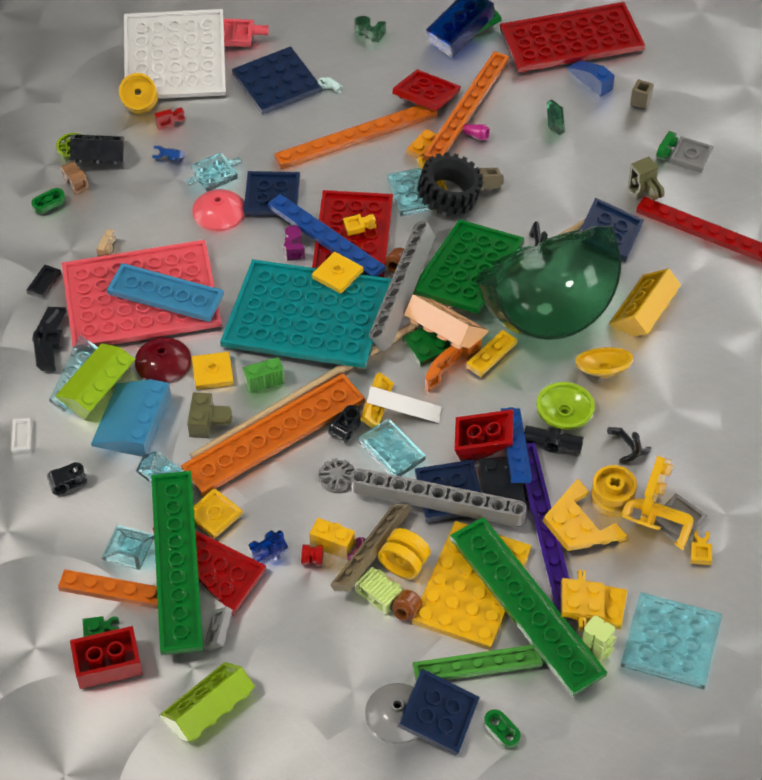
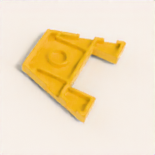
M579 479L569 487L544 516L543 523L567 551L589 548L594 544L601 543L606 545L612 541H625L627 535L617 523L599 531L576 504L577 501L587 497L589 494L588 489Z

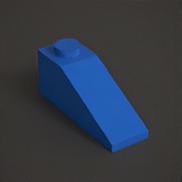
M582 60L567 67L569 72L601 97L613 90L615 75L606 67Z

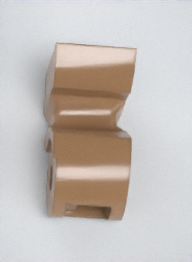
M74 161L60 166L65 182H70L75 195L89 189L87 176L83 170L77 167Z

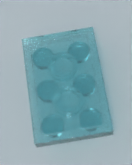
M421 168L387 174V180L400 216L431 211L429 204L424 205L422 203L423 198L418 196L417 186L422 172Z
M389 418L358 438V443L391 475L402 476L425 461L426 455Z

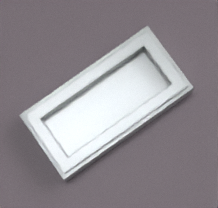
M32 418L12 419V455L31 453Z

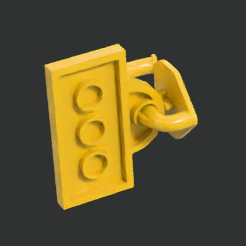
M657 456L644 493L645 499L629 500L623 508L621 517L656 530H661L662 528L654 524L656 516L683 524L679 538L674 542V545L684 550L694 520L690 514L656 503L657 498L660 495H664L667 484L664 483L665 478L671 475L673 469L670 459ZM633 508L641 510L640 519L631 517Z

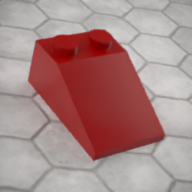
M513 409L456 417L454 451L460 461L484 459L513 445Z

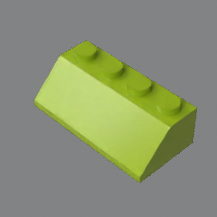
M101 343L55 397L86 420L128 372L135 358L121 347Z
M224 662L159 714V716L181 739L188 742L194 741L205 728L213 726L222 714L230 712L239 700L247 698L255 686L243 667Z

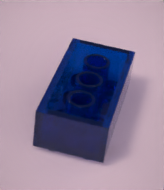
M456 0L426 29L428 43L453 58L495 16L494 3L489 0Z

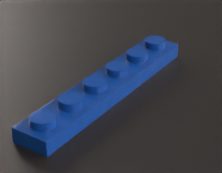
M501 408V411L511 409L514 411L513 445L506 448L511 483H531L532 475L520 408Z

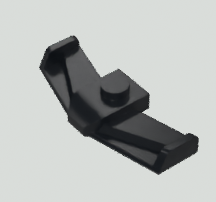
M47 307L38 327L33 332L32 342L34 343L36 366L41 371H56L53 349H61L63 331L57 329L67 313L66 307Z

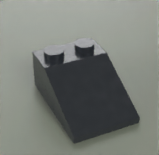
M507 456L479 459L478 474L482 493L520 500L525 503L523 483H511Z

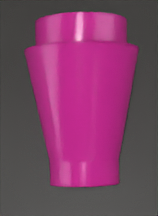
M465 124L463 133L483 141L489 138L490 128L485 124Z

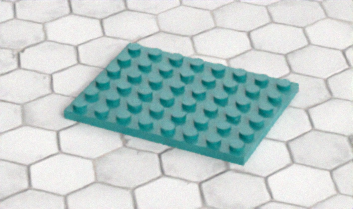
M252 259L220 340L221 347L366 368L374 345L369 337V333L392 279L360 274L340 294L312 279V273L317 268Z

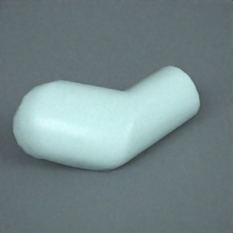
M321 77L318 80V85L322 86V89H333L337 93L343 90V86L333 78Z

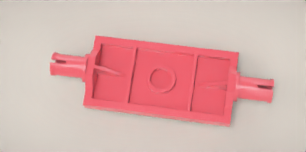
M224 19V46L251 47L254 35L268 36L269 25H254V20Z

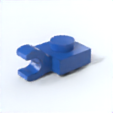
M158 145L154 146V148L160 151L159 155H152L155 159L168 156V160L178 161L179 158H184L185 151L164 148Z

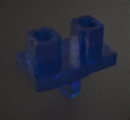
M271 530L265 534L263 541L258 542L254 540L248 545L253 559L260 563H264L270 558H273L275 561L281 558L279 553L288 548L281 530L277 532Z

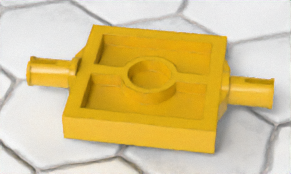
M580 569L577 571V580L562 578L561 617L578 620V630L582 632V629L584 631V627L593 616L596 615L604 620L605 613L604 583L586 581V571Z

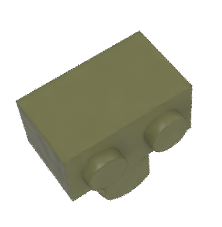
M650 157L631 163L628 189L636 199L649 195L654 201L665 195L664 188L657 179L658 165Z
M193 392L187 422L189 437L209 438L210 429H213L214 425H229L232 422V410L229 406H215L212 393Z

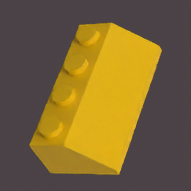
M668 268L643 274L610 320V326L634 337L649 334L652 326L660 319L661 313L668 307V303L677 294V290L681 286L671 270Z

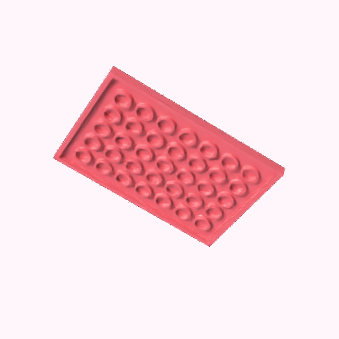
M205 240L62 262L74 351L96 348L101 343L114 345L222 327L219 307L211 321L207 322L107 294V288L122 263L214 287Z

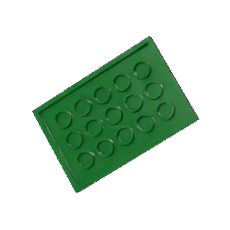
M459 219L420 275L413 295L430 298L439 303L479 314L523 246L524 237Z

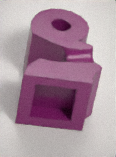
M295 225L288 226L285 229L283 248L287 261L305 259L301 229Z

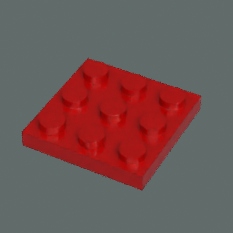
M417 69L393 87L392 94L401 99L412 101L416 105L427 107L429 110L437 111L460 92L461 86Z

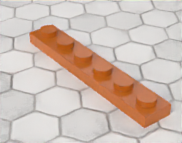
M64 569L58 585L59 591L158 609L157 586L66 569Z

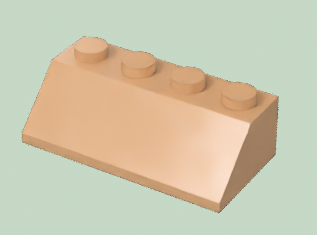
M412 295L404 313L405 316L410 318L409 321L418 326L420 324L423 325L425 331L437 333L439 339L451 341V345L458 349L462 347L471 348L489 331L443 304L417 295Z

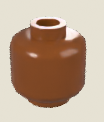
M395 248L387 256L385 261L390 272L395 273L404 248Z
M403 590L392 603L394 615L403 621L414 619L422 607L420 596L411 590Z

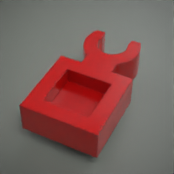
M177 108L174 112L168 109L154 113L158 130L174 126L175 121L182 122L185 120L183 108Z

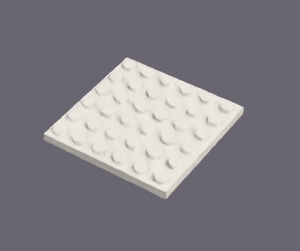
M223 9L124 14V78L133 73H143L149 76L157 88L158 99L226 95Z

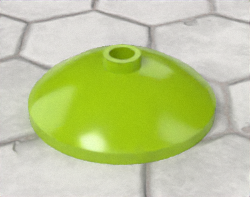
M557 382L546 386L539 393L536 408L544 422L555 428L569 430L582 427L591 420L595 410V403L592 395L582 386L570 382Z

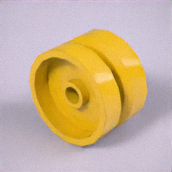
M133 73L127 75L122 80L119 86V96L128 111L134 114H145L155 108L158 102V91L149 76L143 73Z
M609 465L598 470L593 478L591 489V503L600 514L608 517L621 516L625 504L629 500L635 499L637 480L634 474L627 468L619 465Z
M397 528L391 532L387 538V543L381 547L378 552V559L392 574L403 579L412 580L417 577L422 569V565L430 557L431 550L428 544L414 532Z

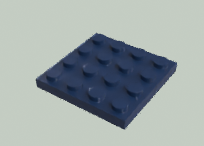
M291 46L232 69V74L262 115L322 91V86L318 85V81Z

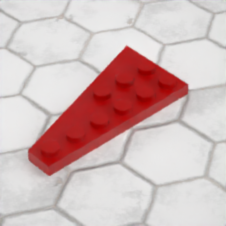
M196 531L199 582L223 607L227 606L232 609L231 615L234 616L266 571V565Z

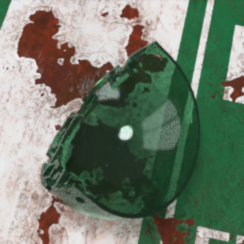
M594 226L583 232L582 229L562 233L541 240L542 243H538L535 247L530 245L523 247L492 263V268H485L476 277L481 299L488 311L509 330L536 339H562L577 334L589 327L607 309L619 284L621 255L612 226Z

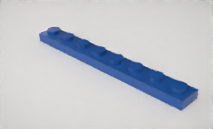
M279 194L268 203L270 210L290 224L298 226L303 233L332 253L336 252L363 266L364 271L362 274L378 277L385 271V265L282 194Z

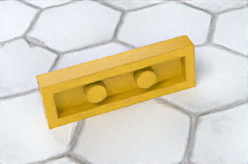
M502 330L466 363V368L481 378L517 344V339Z
M381 372L375 375L372 387L390 392L394 385ZM366 400L360 420L372 430L379 428L385 408L367 403Z

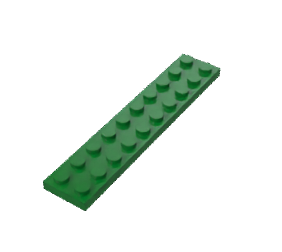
M191 471L151 475L160 653L161 655L204 651Z
M484 517L450 535V540L572 697L607 676L608 672L566 619L561 617L558 609Z

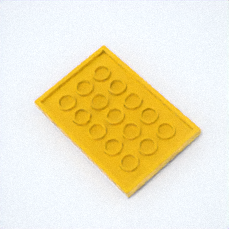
M455 521L422 595V607L416 617L412 619V624L491 651L506 611L451 542V534L468 526V524ZM499 535L524 567L532 545Z

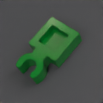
M103 616L82 619L84 637L119 629V627H112L114 624H119L118 617H111L107 621H104Z

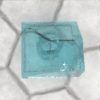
M117 525L104 551L102 560L140 570L154 540V535Z

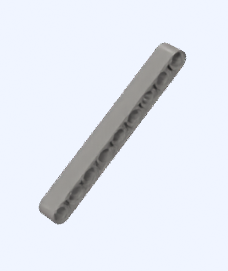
M421 220L414 225L369 333L370 339L380 351L389 349L394 342L404 313L435 240L436 234L426 220Z
M361 468L353 470L350 476L351 490L359 495L476 519L484 517L487 521L510 526H521L526 520V505L520 500Z

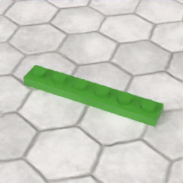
M532 645L413 662L415 681L421 669L448 681L542 667V658Z

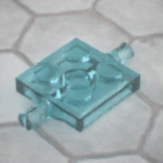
M221 152L190 165L191 171L195 176L186 179L188 186L198 182L202 184L207 192L238 179V174L233 167L242 164L241 158L237 157L229 160Z

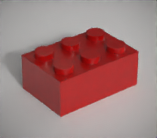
M133 626L70 640L76 679L80 689L143 675Z

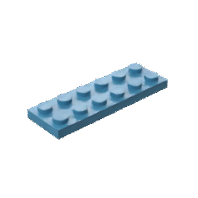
M122 263L107 288V294L210 322L224 296V290Z

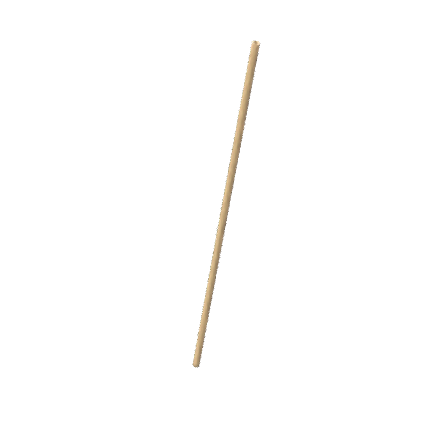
M585 219L546 241L544 248L551 250L579 233ZM526 253L514 260L502 278L539 257L541 254ZM443 304L450 309L454 308L453 306ZM410 322L398 330L393 343L402 339L403 335L413 332L423 325L420 324L418 326ZM375 344L373 345L370 357L380 352ZM346 365L336 366L190 453V458L193 459L353 367Z

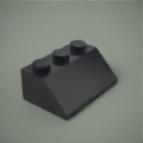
M72 134L70 138V160H74L75 163H84L85 160H92V163L101 164L102 161H109V164H120V162H123L124 136Z

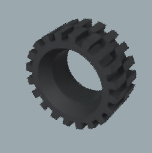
M439 153L436 154L435 158L431 156L428 161L426 160L418 181L417 191H419V198H423L422 203L424 205L429 204V209L432 211L436 209L440 215L442 212H445L446 216L450 217L452 213H454L455 217L460 216L461 212L463 215L467 214L468 210L471 211L474 205H476L483 186V175L479 174L480 169L478 167L474 168V162L468 163V158L464 156L462 159L458 158L459 154L454 153L453 156H450V153H444V156ZM440 180L451 181L457 184L463 192L448 191L440 187L436 182Z

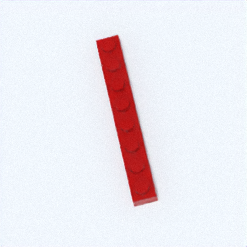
M645 196L636 208V213L762 262V242L658 201H653Z

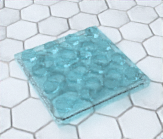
M640 592L620 667L704 690L722 613Z

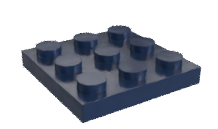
M248 171L244 215H277L268 208V203L279 194H282L298 205L300 172Z
M595 198L576 239L626 262L644 219Z
M473 460L415 468L416 480L481 493ZM423 508L426 522L463 517L457 514Z
M421 669L397 727L449 753L457 755L480 697L429 671Z

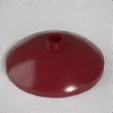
M173 338L153 339L145 343L135 356L136 371L144 380L152 379L170 384L181 379L191 366V354L188 347L181 341Z

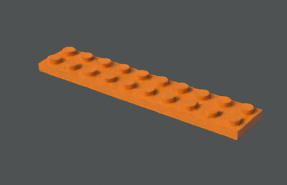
M342 373L182 464L181 470L191 471L192 484L204 496L213 488L220 487L337 419L346 406L355 405L358 407L365 403V397Z

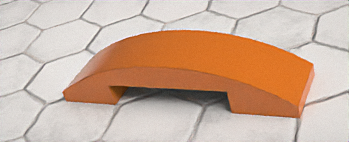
M481 339L471 348L462 347L458 349L451 346L443 351L428 369L425 378V391L429 392L441 382V373L462 356L469 360L481 350Z

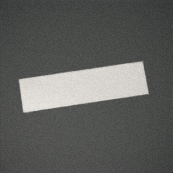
M370 386L367 403L436 423H439L441 406Z

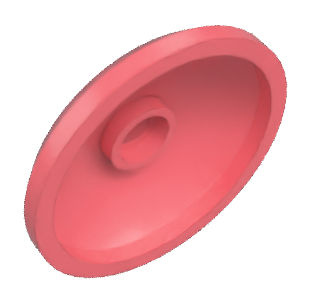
M225 189L211 190L202 194L194 202L192 208L196 223L211 231L231 229L238 225L245 216L243 199L235 192Z

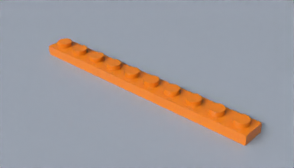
M496 51L492 53L423 154V160L428 161L431 156L435 158L436 154L439 153L444 156V153L449 151L465 124H467L508 63L509 56Z
M417 105L274 153V157L282 170L437 117V111Z

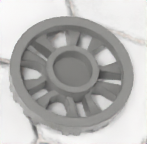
M333 458L332 461L324 462V465L319 469V482L324 489L330 492L346 491L351 487V481L347 480H351V475L346 473L352 472L354 467L349 464V461ZM330 480L327 485L324 483V481ZM343 482L346 486L340 488L339 484Z

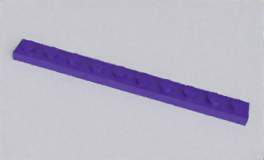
M528 443L526 446L532 479L531 483H524L552 601L561 613L562 578H570L561 543L543 523V518L550 511L551 504L535 443Z

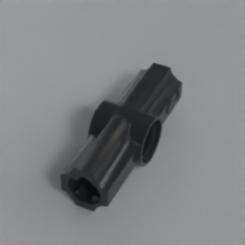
M526 425L524 431L526 443H535V445L542 446L547 452L557 453L561 450L575 454L581 453L584 437L565 434L561 429L549 427L546 430Z

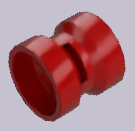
M303 544L301 564L309 565L314 563L316 566H322L324 546L317 545L316 547H311L310 545Z

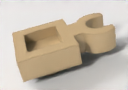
M107 229L105 236H102L96 249L98 257L112 254V243L116 239V236H113L114 230Z

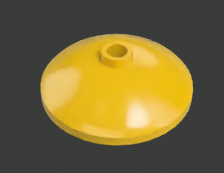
M602 347L582 352L576 357L575 361L577 368L582 372L594 377L609 378L627 370L633 363V355L621 348Z

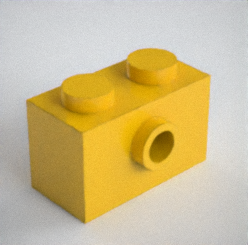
M317 518L309 533L311 547L323 545L325 552L346 560L348 554L352 552L355 546V531L345 528L339 523H332Z

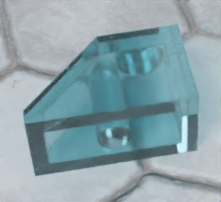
M156 450L142 457L136 472L152 483L151 475L183 472V470Z

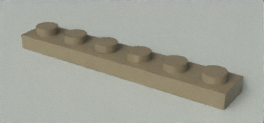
M393 504L330 584L334 591L347 592L354 587L371 562L375 560L381 547L387 543V538L391 532L405 521L411 511L408 504Z

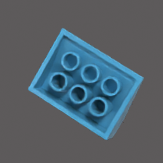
M152 379L117 383L91 442V446L147 458L171 399L169 383Z

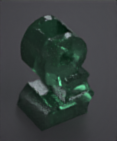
M359 16L354 20L355 33L361 36L365 35V38L370 39L371 42L379 43L386 34V21H380L373 27L371 26L370 18L367 16Z

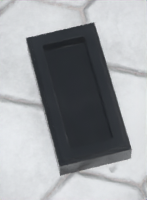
M45 264L26 289L27 294L44 299L60 277L61 270Z

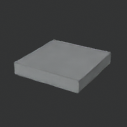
M681 136L669 159V163L702 173L714 146Z
M677 493L664 505L690 514L693 517L694 522L689 538L708 519V515ZM656 516L654 524L662 527L661 530L675 540H678L683 524Z

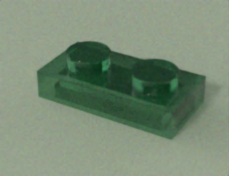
M551 99L547 102L548 127L550 130L561 135L565 132L563 107Z

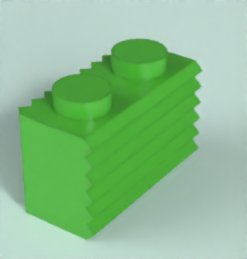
M279 357L242 367L243 380L250 394L285 383L284 369Z

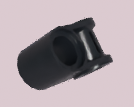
M355 405L346 406L330 425L328 434L331 436L335 435L342 439L343 443H347L361 425L360 409Z
M74 462L50 471L47 474V480L54 495H62L68 491L83 487L87 483V476L84 473L83 465Z

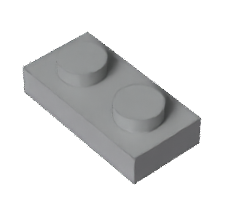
M226 606L213 611L203 648L212 651L223 647L226 641L228 626L231 623L232 609Z

